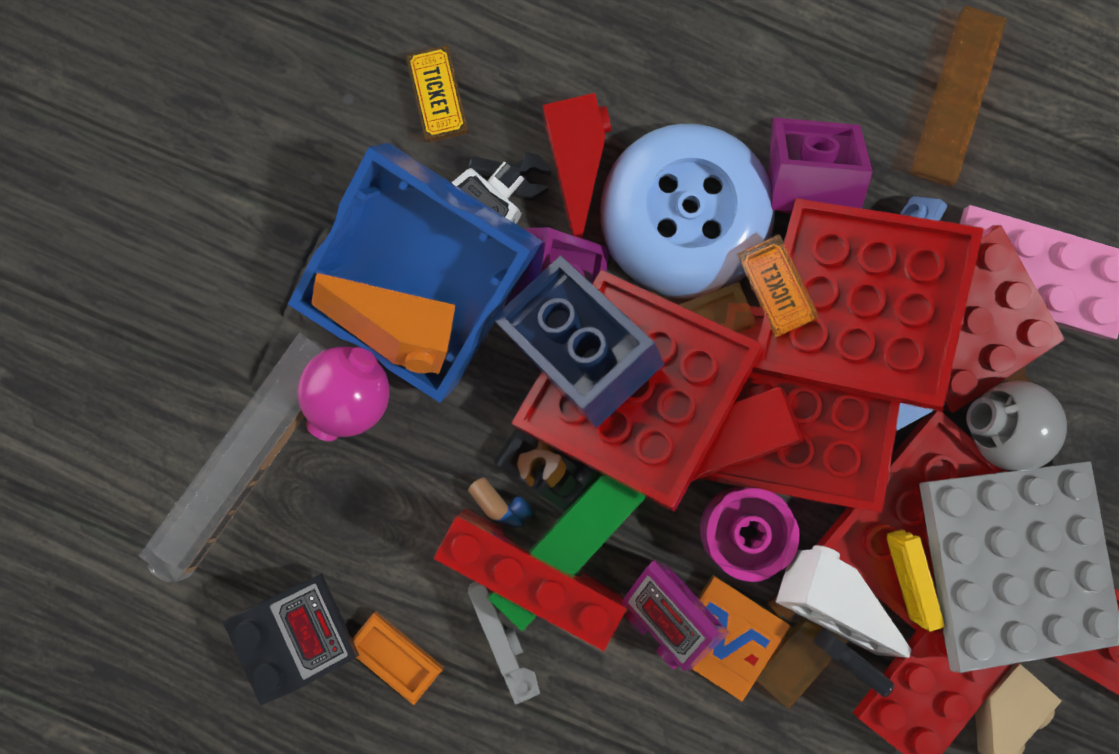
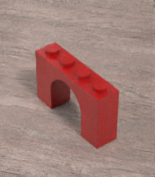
M467 508L456 516L433 559L594 647L605 651L627 610L620 591L583 571L578 577L541 560L506 538L502 534L504 528Z

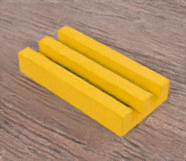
M903 529L888 533L886 538L909 618L929 632L945 627L920 537L913 536L909 532L906 533Z

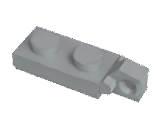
M477 582L471 583L468 587L469 597L514 703L519 704L540 694L534 668L521 664V661L517 660L516 655L523 653V649L514 628L511 627L505 630L499 616L501 611L487 598L492 590Z

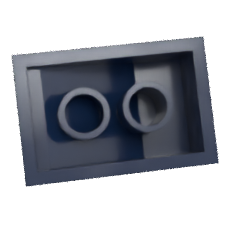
M561 255L492 318L561 394L595 428L604 422L664 365L654 341Z

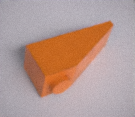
M317 273L312 298V305L393 364L405 366L408 370L415 373L432 372L439 374L448 349L455 305Z

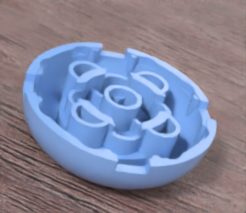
M691 123L669 125L645 134L627 147L618 157L607 175L601 194L599 210L600 226L605 245L608 247L613 260L617 262L622 270L635 283L650 292L675 299H698L718 294L734 286L748 275L743 265L745 258L768 247L775 221V210H772L771 182L765 168L756 155L743 142L725 131L711 126ZM667 176L673 181L676 180L677 189L672 193H664L659 188L658 182L660 178ZM710 177L718 180L722 185L721 191L714 195L707 193L703 187L705 179ZM684 201H692L693 206L698 207L697 212L687 213L682 207ZM666 219L671 220L672 224L676 227L675 235L668 238L661 236L657 230L658 223ZM714 221L719 225L718 228L721 231L719 237L709 239L704 236L702 226L705 222Z

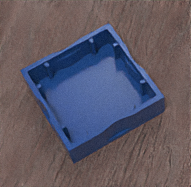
M390 143L368 147L339 204L337 216L330 233L320 247L315 250L288 305L340 339L370 351L388 370L441 403L457 387L495 323L492 318L504 308L543 241ZM317 273L455 305L448 349L439 374L432 372L415 373L408 370L405 366L393 364L312 305V298Z

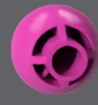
M334 347L322 351L307 363L300 375L297 389L298 402L302 413L307 419L305 423L306 428L313 436L320 440L334 441L338 437H350L361 434L372 428L380 420L389 401V382L384 369L370 351L360 347Z

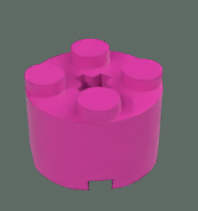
M741 486L722 490L712 498L702 514L700 537L704 551L723 571L737 579L751 582L768 579L770 576L786 568L793 560L798 549L800 534L797 521L783 499L770 491ZM751 521V526L757 529V534L755 537H747L745 542V538L739 535L741 527H748Z

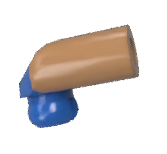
M484 477L475 481L468 489L470 495L490 519L513 528H518L525 525L524 521L533 515V508L523 497H516L509 505Z

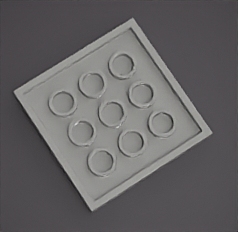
M1091 461L1041 467L1028 471H1010L919 483L939 607L945 624L943 631L950 671L962 673L1119 646V611Z

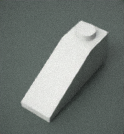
M814 545L812 550H797L793 560L786 568L776 599L777 603L876 655L910 657V646L856 568L839 560L840 554L825 546Z

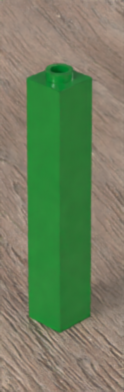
M601 474L528 552L567 573L575 575L646 497ZM491 591L487 596L521 631L537 616L494 591Z

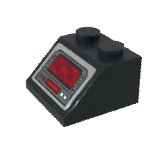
M319 574L250 606L222 621L260 706L304 687L359 656L323 574Z

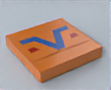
M712 575L698 598L730 633L692 669L743 702L790 625Z

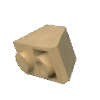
M1014 663L975 712L978 752L980 754H1022L1025 749V743L1037 729H1042L1050 723L1054 717L1055 708L1062 700L1020 663Z

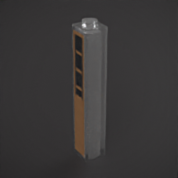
M302 333L296 336L139 554V557L149 564L147 568L154 576L166 582H171L172 580L176 583L192 575L305 416L300 408L297 394L299 378L307 363L317 354L327 350L324 346Z

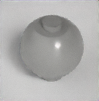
M1008 381L995 385L983 393L979 399L975 400L967 412L966 421L970 430V436L975 441L978 450L991 464L1005 470L1028 471L1047 464L1059 453L1066 439L1067 419L1062 405L1051 392L1032 382Z

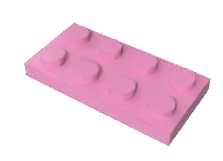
M972 205L964 208L960 224L982 227L984 230L992 225H1002L1057 326L1108 341L1117 339L1119 334V248Z

